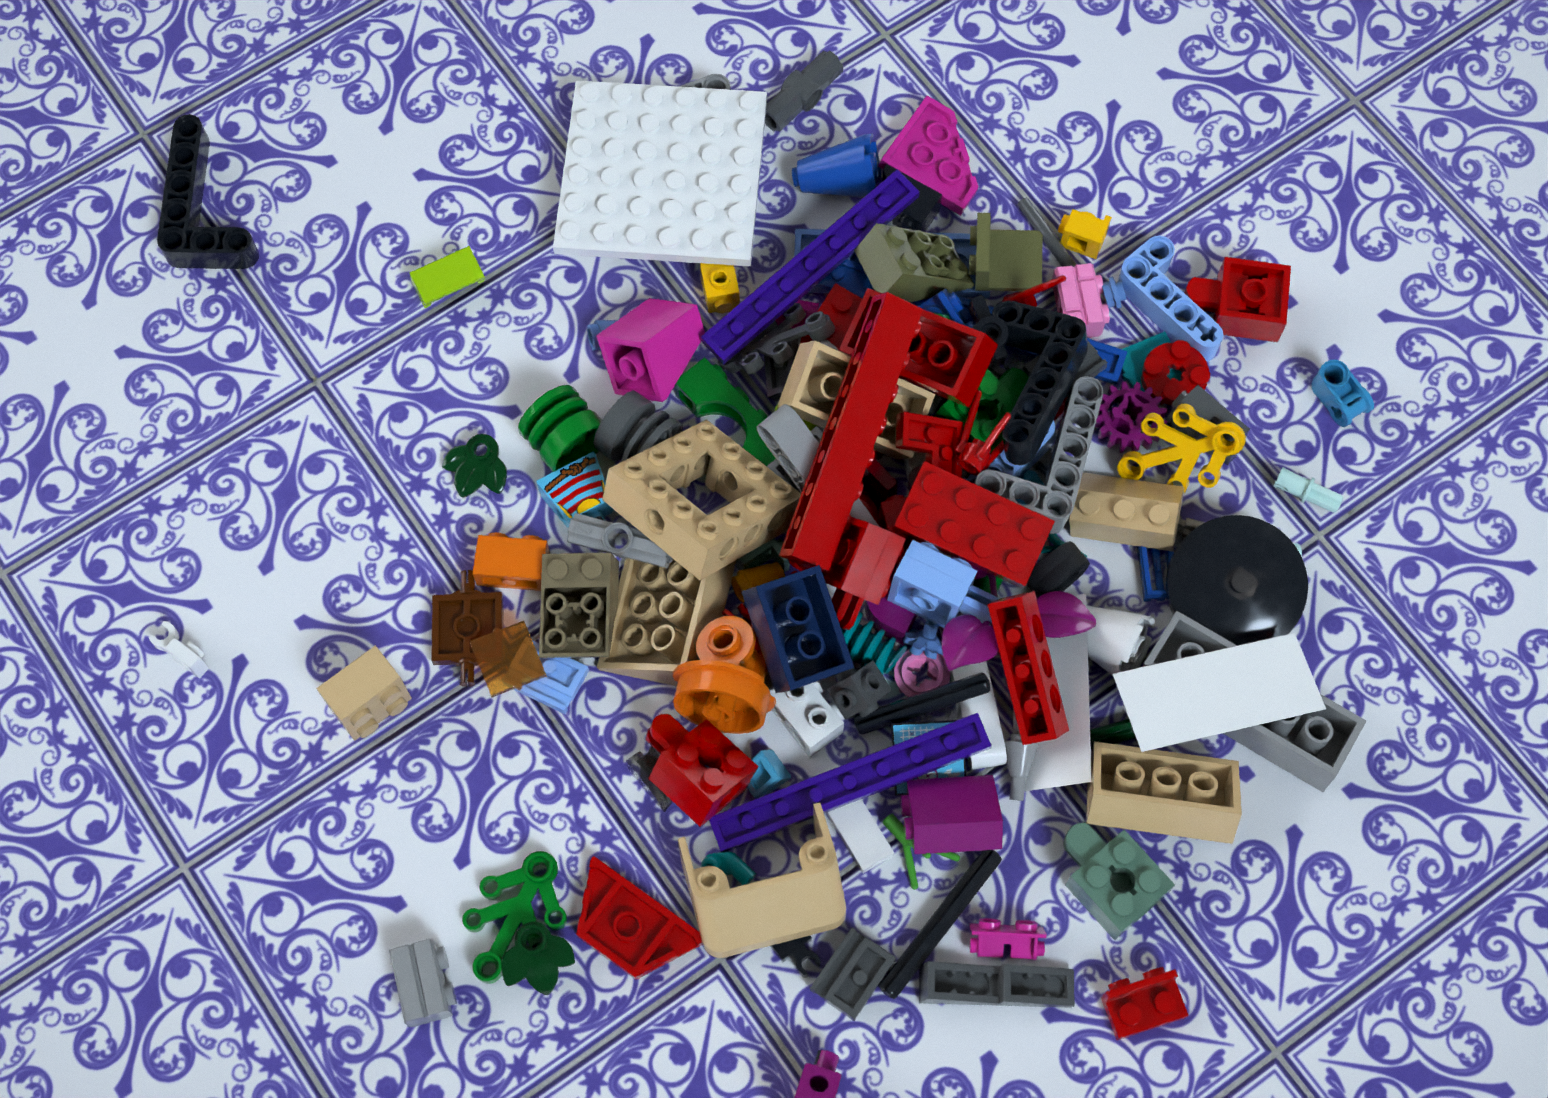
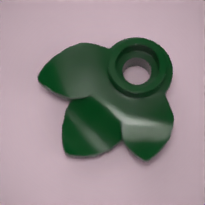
M477 434L470 438L466 445L453 447L446 454L442 464L443 469L456 472L454 485L459 496L462 498L475 493L483 484L491 491L501 494L507 480V467L498 458L499 445L493 437L487 434ZM480 445H486L487 452L483 456L476 454V449Z
M525 923L516 932L515 946L509 949L503 957L502 976L506 986L515 985L526 978L535 990L544 995H549L558 981V967H567L575 963L572 946L564 938L551 935L549 929L542 923ZM533 934L539 935L540 944L534 948L529 947L527 944L529 936Z

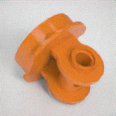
M723 616L708 623L700 632L696 642V652L700 660L682 663L674 669L672 677L678 684L673 705L676 711L688 721L699 725L707 719L723 733H750L764 725L766 714L775 707L776 699L771 696L769 688L764 683L768 670L762 652L758 653L754 650L755 634L751 626L744 619L736 616Z

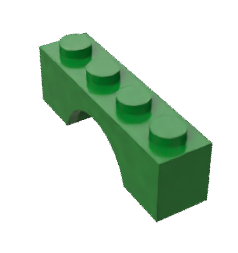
M704 357L680 376L675 384L676 397L697 418L707 415H722L737 422L746 435L742 448L765 466H768L776 458L757 431V426L768 417L767 414L761 409L756 411L749 403L750 400L747 394L740 387L734 388L727 381L728 378L724 370L717 364L712 365Z

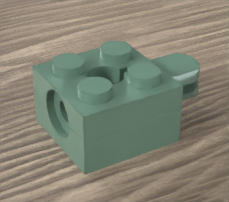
M1083 822L1071 826L1064 838L1063 847L1065 851L1080 866L1069 877L1065 886L1114 940L1120 937L1161 901L1175 886L1170 878L1125 829L1107 844L1091 825Z

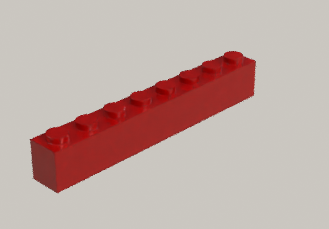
M889 292L873 296L779 553L780 557L806 568L820 565L822 571H829L830 567H833L837 562L840 553L838 548L840 539L851 524L852 516L850 512L853 503L860 497L863 490V482H861L863 475L874 460L875 450L873 448L876 439L881 435L887 423L886 411L898 393L899 386L897 381L899 375L909 362V347L921 329L922 322L920 317L923 311L922 308Z

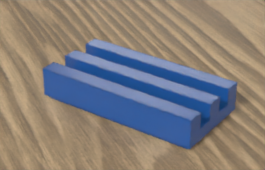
M1137 546L1143 601L1150 602L1151 599L1164 601L1167 599L1166 590H1164L1159 549L1151 548L1156 590H1152L1147 548ZM1165 550L1167 569L1174 551Z

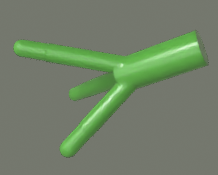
M892 813L883 820V824L902 844L911 888L916 890L918 889V882L911 847L913 848L912 840H905L904 825ZM953 852L936 853L956 862L960 860V856ZM930 853L921 854L926 859L931 857Z

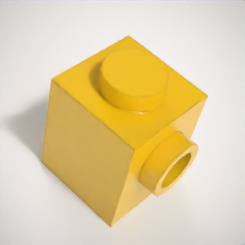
M700 263L701 282L708 313L717 312L724 314L732 311L740 304V292L734 265Z

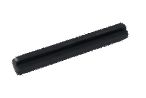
M981 672L880 706L863 718L856 714L854 717L855 726L860 734H866L890 726L891 723H899L986 694L990 691V683L985 673Z

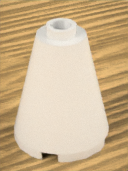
M1087 605V609L1096 619V626L1087 631L1088 658L1111 675L1140 668L1151 644L1152 638L1146 636L1148 627L1155 628L1154 618L1143 614Z

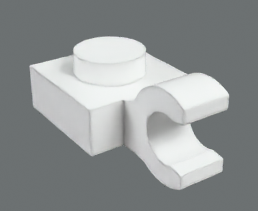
M164 621L162 626L169 632L167 638L158 640L155 636L151 635L149 640L157 649L167 652L174 660L200 679L209 669L201 659L205 654L190 641L185 645L178 641V631L171 623Z

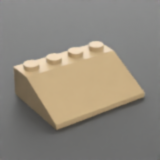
M629 558L625 559L618 586V601L610 656L599 657L597 669L677 686L678 682L672 677L674 669L682 663L700 660L696 652V642L700 632L711 621L723 617L722 611L725 609L736 560L699 581L674 559H672L668 569Z

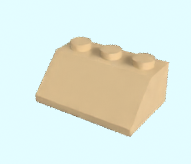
M1083 473L1074 509L1069 518L1070 535L1072 537L1174 551L1184 487Z

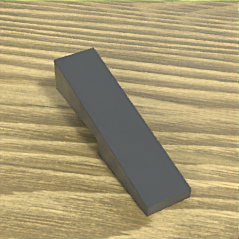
M927 961L919 968V1003L1072 1008L1075 1006L1074 969L1012 964L987 966Z

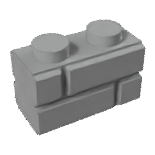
M426 939L389 950L404 1023L410 1028L453 1016L451 1005L457 1004V999L452 982H445L443 969L449 968V963L444 946L438 948L437 943L433 939Z

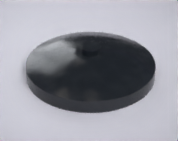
M1230 515L1203 523L1180 542L1168 565L1166 594L1173 615L1178 611L1239 646L1288 635L1296 626L1304 611L1308 595V577L1301 554L1293 542L1281 530L1258 518Z

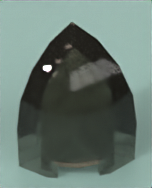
M651 746L647 754L643 755L639 751L626 760L630 773L662 811L665 812L673 801L648 779L660 756V753Z

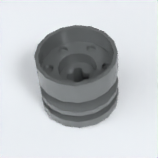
M633 390L623 395L609 409L595 433L593 444L596 450L610 460L616 462L622 459L621 462L682 432L683 424L674 418H670L669 414L663 410L655 412V404Z

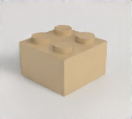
M376 645L316 688L354 741L360 737L365 738L371 735L378 728V723L389 715L395 716L401 713L407 707V702L412 699L401 677Z

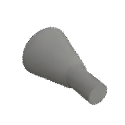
M1011 734V741L1004 740L1009 776H1011L1009 800L1024 801L1025 779L1029 775L1039 743L1023 745L1020 734Z

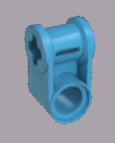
M1326 361L1312 380L1311 386L1314 394L1327 408L1333 420L1341 427L1350 425L1352 419L1359 414L1369 413L1374 409V401L1370 393L1361 386L1347 365L1342 361ZM1325 376L1333 378L1336 384L1328 382Z

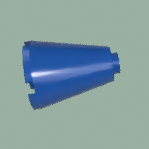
M873 133L861 135L798 160L797 167L792 168L794 186H800L802 193L864 198L877 187L875 179L881 177V168L878 167L880 160L876 141L871 142L874 136Z

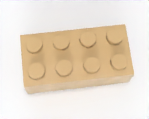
M815 340L801 343L777 408L787 404L796 411L801 419L825 429L851 356ZM900 378L897 381L899 386L898 393L893 402L889 404L885 414L887 418L885 429L877 437L873 448L875 451L896 460L913 458L915 452L895 448L897 414L910 412L928 416L935 396L934 393Z
M1094 741L1091 753V782L1087 783L1086 824L1233 844L1242 815L1239 761L1154 749L1141 752L1139 747Z

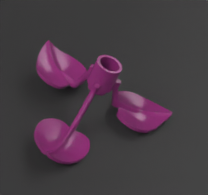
M971 566L977 570L975 579L988 576L990 592L998 597L995 576ZM1054 591L1037 598L1046 637L1061 638L1086 632L1096 626V619L1077 597L1070 593ZM969 614L957 616L947 623L942 634V654L949 671L965 665L981 663L996 655H1000L993 624L989 621L981 623L977 617Z

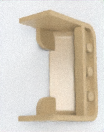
M820 802L813 804L816 838L805 842L799 851V863L802 870L734 888L729 887L726 874L715 866L693 869L685 837L678 838L684 876L702 943L709 955L716 958H725L833 930L844 922L846 918L845 896L836 851Z

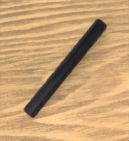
M982 850L880 982L879 988L886 996L892 999L898 997L1000 864L1002 858L995 850Z

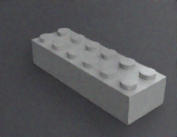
M1176 611L1142 667L1237 645ZM1320 694L1326 707L1325 710L1223 734L1319 791L1324 792L1337 776L1366 720Z

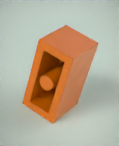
M497 532L489 533L488 536L478 535L472 573L477 586L541 591L542 554H550L547 540L534 535L510 538L503 533Z

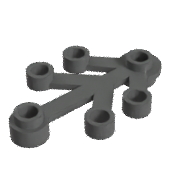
M795 303L783 313L786 319L779 325L775 320L724 365L719 360L718 364L722 369H726L728 373H735L745 369L747 374H753L764 366V361L759 353L773 358L777 364L784 363L793 355V351L787 342L809 335L812 341L821 342L829 338L835 332L836 327L829 315L819 311L811 314L806 319L805 325L789 330L806 316L802 306L799 303Z

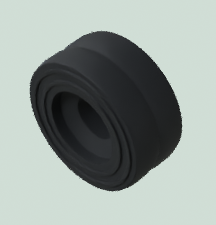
M1069 541L1051 551L1034 566L1027 581V586L1032 591H1035L1037 598L1048 592H1063L1087 570L1090 563L1078 547Z

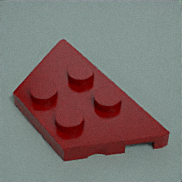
M595 856L591 858L587 885L583 895L581 916L579 917L576 932L579 939L635 980L703 945L698 930Z

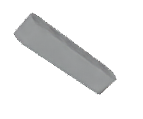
M783 404L757 426V431L766 446L802 493L819 442L796 411L789 405ZM858 498L854 501L850 515L880 527L861 500Z

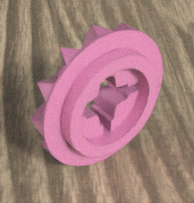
M908 650L895 665L894 680L899 688V692L910 697L948 684L950 681V671L947 669L941 654L937 653L936 659H931L925 655V651L917 656ZM927 663V675L932 679H924L918 687L916 686L917 676L912 672H919Z

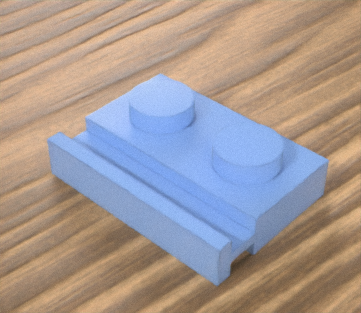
M526 637L512 661L506 677H503L502 683L525 696L566 714L567 708L571 701L574 700L589 672V668L571 658H539V643Z

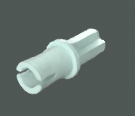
M1282 467L1273 486L1300 498L1302 503L1307 500L1331 512H1337L1343 501L1341 494L1314 483L1315 478L1312 477L1310 480Z

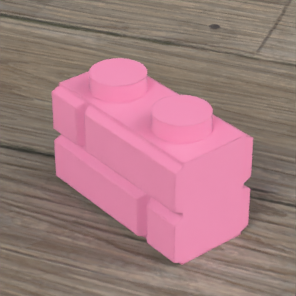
M1092 263L1079 264L1075 267L1072 265L1057 267L1054 269L1052 279L1062 275L1066 276V281L1052 287L1057 312L1082 319L1086 325L1087 338L1099 337L1103 333L1105 324L1109 323L1110 319L1108 305L1102 304L1100 294H1103L1102 276L1095 275Z

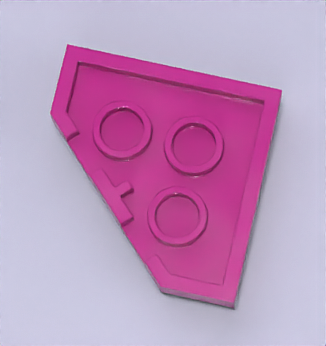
M927 95L884 154L878 167L884 169L887 164L941 193V204L961 216L976 194L979 186L976 177L972 176L968 164L970 159L964 140L959 136L954 111Z

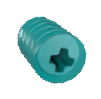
M859 612L851 629L845 630L841 628L848 650H851V659L853 662H856L862 658L861 667L874 660L882 675L887 674L895 667L897 661L905 653L907 646L904 645L897 651L894 650L896 638L892 637L886 642L882 641L885 630L882 628L873 634L871 631L874 621L870 620L862 626L860 622L863 613Z

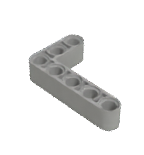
M1089 376L1080 377L1076 380L1065 402L1043 485L990 469L980 472L974 484L1019 505L1022 504L1018 503L1015 499H1021L1027 504L1022 506L1054 520V525L1049 534L1059 533L1063 530L1074 509L1103 397L1102 384L1097 379ZM1065 452L1073 454L1074 457L1067 455ZM1056 480L1064 482L1067 486L1059 484ZM1048 509L1057 511L1060 516L1052 514Z

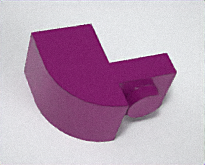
M900 561L897 565H895L894 568H893V571H892L891 576H890V578H889L890 581H891V584H892V580H893L894 574H895V572H896V570H897L899 564L901 563V561ZM889 591L884 598H881L879 605L865 600L866 617L868 621H874L873 628L877 632L883 628L885 630V637L889 639L895 637L896 642L903 645V638L912 628L918 615L888 601Z

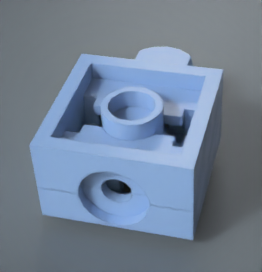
M912 540L894 574L887 600L945 628L947 623L957 617L959 613L973 615L981 623L989 621L992 624L988 604L999 598L972 585L977 570L973 569L968 562L960 558L952 559L940 553L930 543H919Z

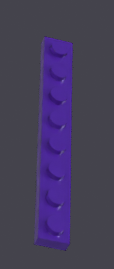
M898 169L895 170L703 334L701 342L724 365L850 257L876 223L887 225L919 197L920 191Z
M975 713L719 813L709 821L720 851L727 852L814 818L813 804L821 803L823 813L825 814L989 750L992 746L979 714Z

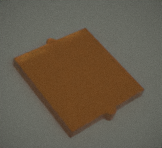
M524 621L503 629L494 628L492 633L469 641L491 697L515 688L521 690L523 685L546 677L545 670Z

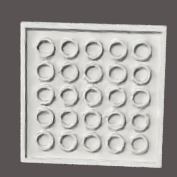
M576 80L554 235V254L751 266L767 92Z

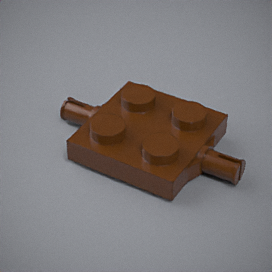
M466 570L460 572L461 590L451 594L432 595L431 661L433 665L454 664L460 666V686L467 687V682L469 687L475 685L474 666L482 663L504 662L502 592L484 593L475 590L473 570H468V575Z

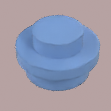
M1113 276L1109 277V281L1103 282L1102 286L1108 308L1116 306L1117 309L1122 308L1120 301L1127 300L1122 281L1115 282Z

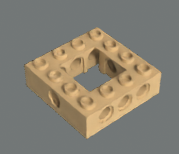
M706 419L609 468L602 500L700 581L788 531L801 493ZM707 474L705 485L713 493L716 491L730 503L706 515L680 494L677 489L681 487L687 488L692 481Z

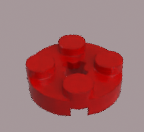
M1184 340L1164 343L1154 348L1148 354L1143 364L1141 383L1144 390L1151 387L1153 389L1151 397L1161 396L1162 401L1160 405L1162 406L1164 403L1172 405L1179 394L1183 391L1189 393L1197 385L1205 390L1210 379L1209 367L1205 358L1198 350L1191 347ZM1170 369L1181 371L1182 381H1178L1176 378L1170 380L1167 377Z

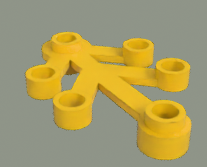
M1180 404L1173 413V422L1179 427H1190L1207 437L1194 439L1164 424L1161 415L1149 413L1141 423L1142 431L1148 436H1157L1175 446L1146 454L1129 451L1122 456L1117 465L1118 473L1122 478L1139 480L1147 468L1182 459L1176 473L1170 476L1167 484L1174 485L1173 481H1179L1182 483L1185 493L1189 486L1188 478L1200 454L1214 450L1209 463L1204 465L1198 474L1199 483L1206 488H1211L1220 479V469L1226 457L1235 455L1242 450L1246 442V436L1243 429L1236 423L1222 422L1216 425L1197 416L1195 409L1191 405ZM1179 412L1187 413L1189 419H1182L1179 416ZM1147 421H1154L1158 428H1151ZM1223 434L1231 435L1234 438V440H1226ZM1129 460L1137 462L1139 466L1135 467L1131 465ZM1209 472L1213 474L1215 479H1207L1204 473Z

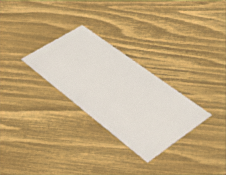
M1086 593L1075 595L1087 607ZM1087 631L1061 638L1046 637L1069 731L1057 739L1037 742L1039 746L1029 775L1025 779V791L1091 782ZM1013 708V734H1020Z
M1295 633L1113 674L1141 752L1326 709Z

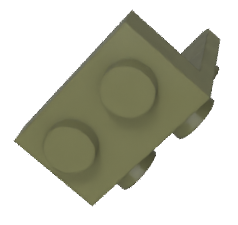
M977 213V226L970 225V246H976V255H970L969 275H976L975 291H1025L1042 284V233L1037 230H990L991 213Z

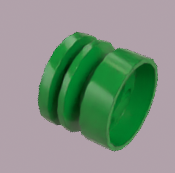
M562 385L543 394L526 410L520 419L518 431L525 440H528L532 449L540 451L541 459L554 472L593 451L595 455L599 452L594 448L593 441L602 419L596 412L588 410L587 402L579 397V393L574 387Z

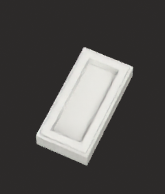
M862 799L827 812L828 817L862 873L894 856V851Z

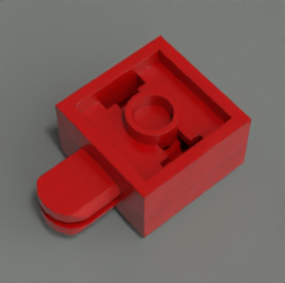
M1224 257L1217 280L1193 277L1188 282L1184 293L1203 311L1214 313L1213 320L1222 328L1224 335L1278 342L1287 324L1291 266Z
M852 517L848 530L842 534L838 545L840 553L837 562L833 567H830L829 571H822L825 582L836 587L832 603L840 627L845 630H849L854 626L864 599L879 605L881 598L886 596L891 584L889 578L894 566L903 557V544L906 540L904 537Z
M661 714L654 718L646 733V741L660 753L648 779L699 827L746 790L759 767L707 719L689 732L670 714Z

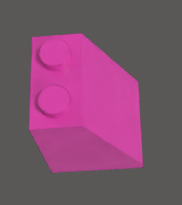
M652 298L641 303L596 335L615 394L625 395L634 390L648 400L665 401L701 343V336L705 334L697 304Z

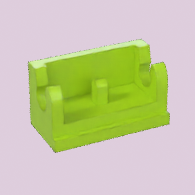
M470 246L409 272L412 285L424 308L431 306V303L476 282L480 284L485 280V276Z

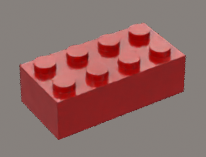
M867 288L839 351L849 356L852 355L873 296L882 293ZM923 309L920 317L922 322L921 329L911 342L908 350L910 359L906 368L901 371L899 378L969 408L998 344L986 333Z
M924 461L892 529L919 542L930 543L945 554L963 559L971 566L1019 588H1023L1027 584L1055 521Z

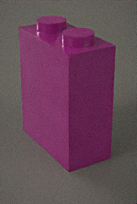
M993 775L913 779L907 781V795L900 796L902 817L908 816V818H904L905 840H912L914 854L1002 849L1003 819Z

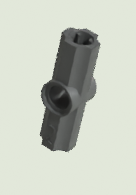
M823 50L801 72L799 70L793 71L783 82L781 91L767 103L766 126L772 131L780 132L802 110L808 112L813 109L819 102L823 90L843 72V64L839 61L838 56L830 50Z

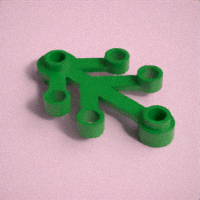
M544 851L533 852L524 859L522 868L497 877L486 876L481 880L479 885L480 891L489 900L497 899L502 894L503 889L523 884L518 896L482 909L471 908L462 917L465 928L473 933L481 931L486 923L506 917L489 952L479 954L473 962V972L482 983L492 984L502 977V959L521 922L522 925L528 922H537L531 902L538 889L547 910L544 915L547 926L552 930H560L565 927L567 915L559 906L552 885L558 874V865L551 854ZM538 865H545L547 867L546 873L542 876L534 874V869ZM489 882H495L498 885L497 890L493 893L485 892V886ZM555 912L562 914V920L558 924L549 922L551 914ZM475 914L479 915L481 918L479 924L469 926V917ZM533 934L529 936L527 940L529 947L534 948L540 944L539 935ZM488 963L496 965V970L492 975L483 974V968Z

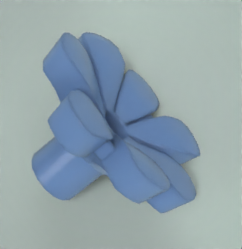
M926 620L923 630L910 629L903 638L905 644L912 645L909 651L914 655L918 656L923 651L931 659H936L937 653L943 655L942 637L936 635L939 625L929 620Z

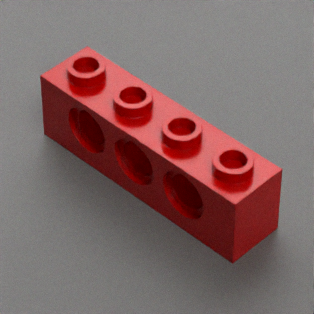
M1035 591L1000 598L989 603L988 608L1022 744L1027 745L1059 738L1069 731Z

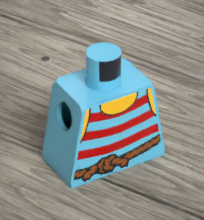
M594 451L536 481L542 499L567 528L575 513L606 521L604 517L614 511L612 507L602 500L606 482Z

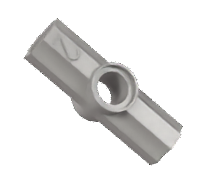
M575 513L574 517L570 520L567 530L568 543L606 553L611 552L621 559L629 558L667 569L673 558L638 529L628 527L623 523H612ZM622 533H627V544L620 549H616V537Z

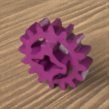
M1125 381L1122 382L1120 390L1111 385L1107 393L1108 395L1103 394L1095 427L1101 428L1097 436L1099 439L1109 438L1108 448H1111L1116 443L1120 445V453H1124L1126 447H1131L1132 451L1138 452L1140 445L1149 450L1153 443L1152 440L1159 442L1160 438L1157 436L1141 434V423L1147 414L1157 413L1164 420L1167 413V408H1158L1162 401L1161 396L1151 397L1153 390L1151 387L1143 392L1140 390L1139 382H1136L1134 388H1129ZM1119 402L1118 407H1113L1112 410L1108 412L1111 406ZM1147 421L1148 424H1151V428H1158L1154 421Z

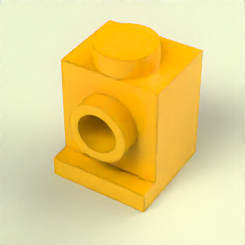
M1072 209L1070 215H1063L1058 228V232L1063 234L1061 244L1066 249L1097 259L1112 217L1105 215L1104 220L1096 218L1092 213Z

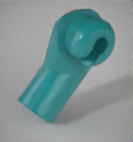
M731 851L708 854L701 863V867L715 866L721 869L726 875H732L742 885L749 884L757 874L738 855Z

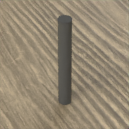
M1027 197L1020 200L1017 206L1033 228L1042 233L1044 243L1062 267L1071 265L1075 267L1077 264Z

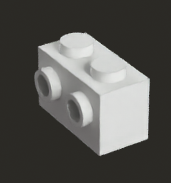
M818 681L781 693H775L773 688L770 690V694L775 697L776 705L772 711L809 758L843 733L844 722L842 720L845 718L834 702L828 703L821 695L823 689Z

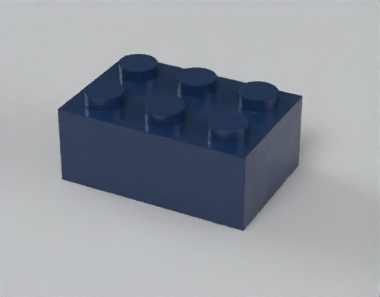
M820 565L741 591L775 693L791 691L854 668Z

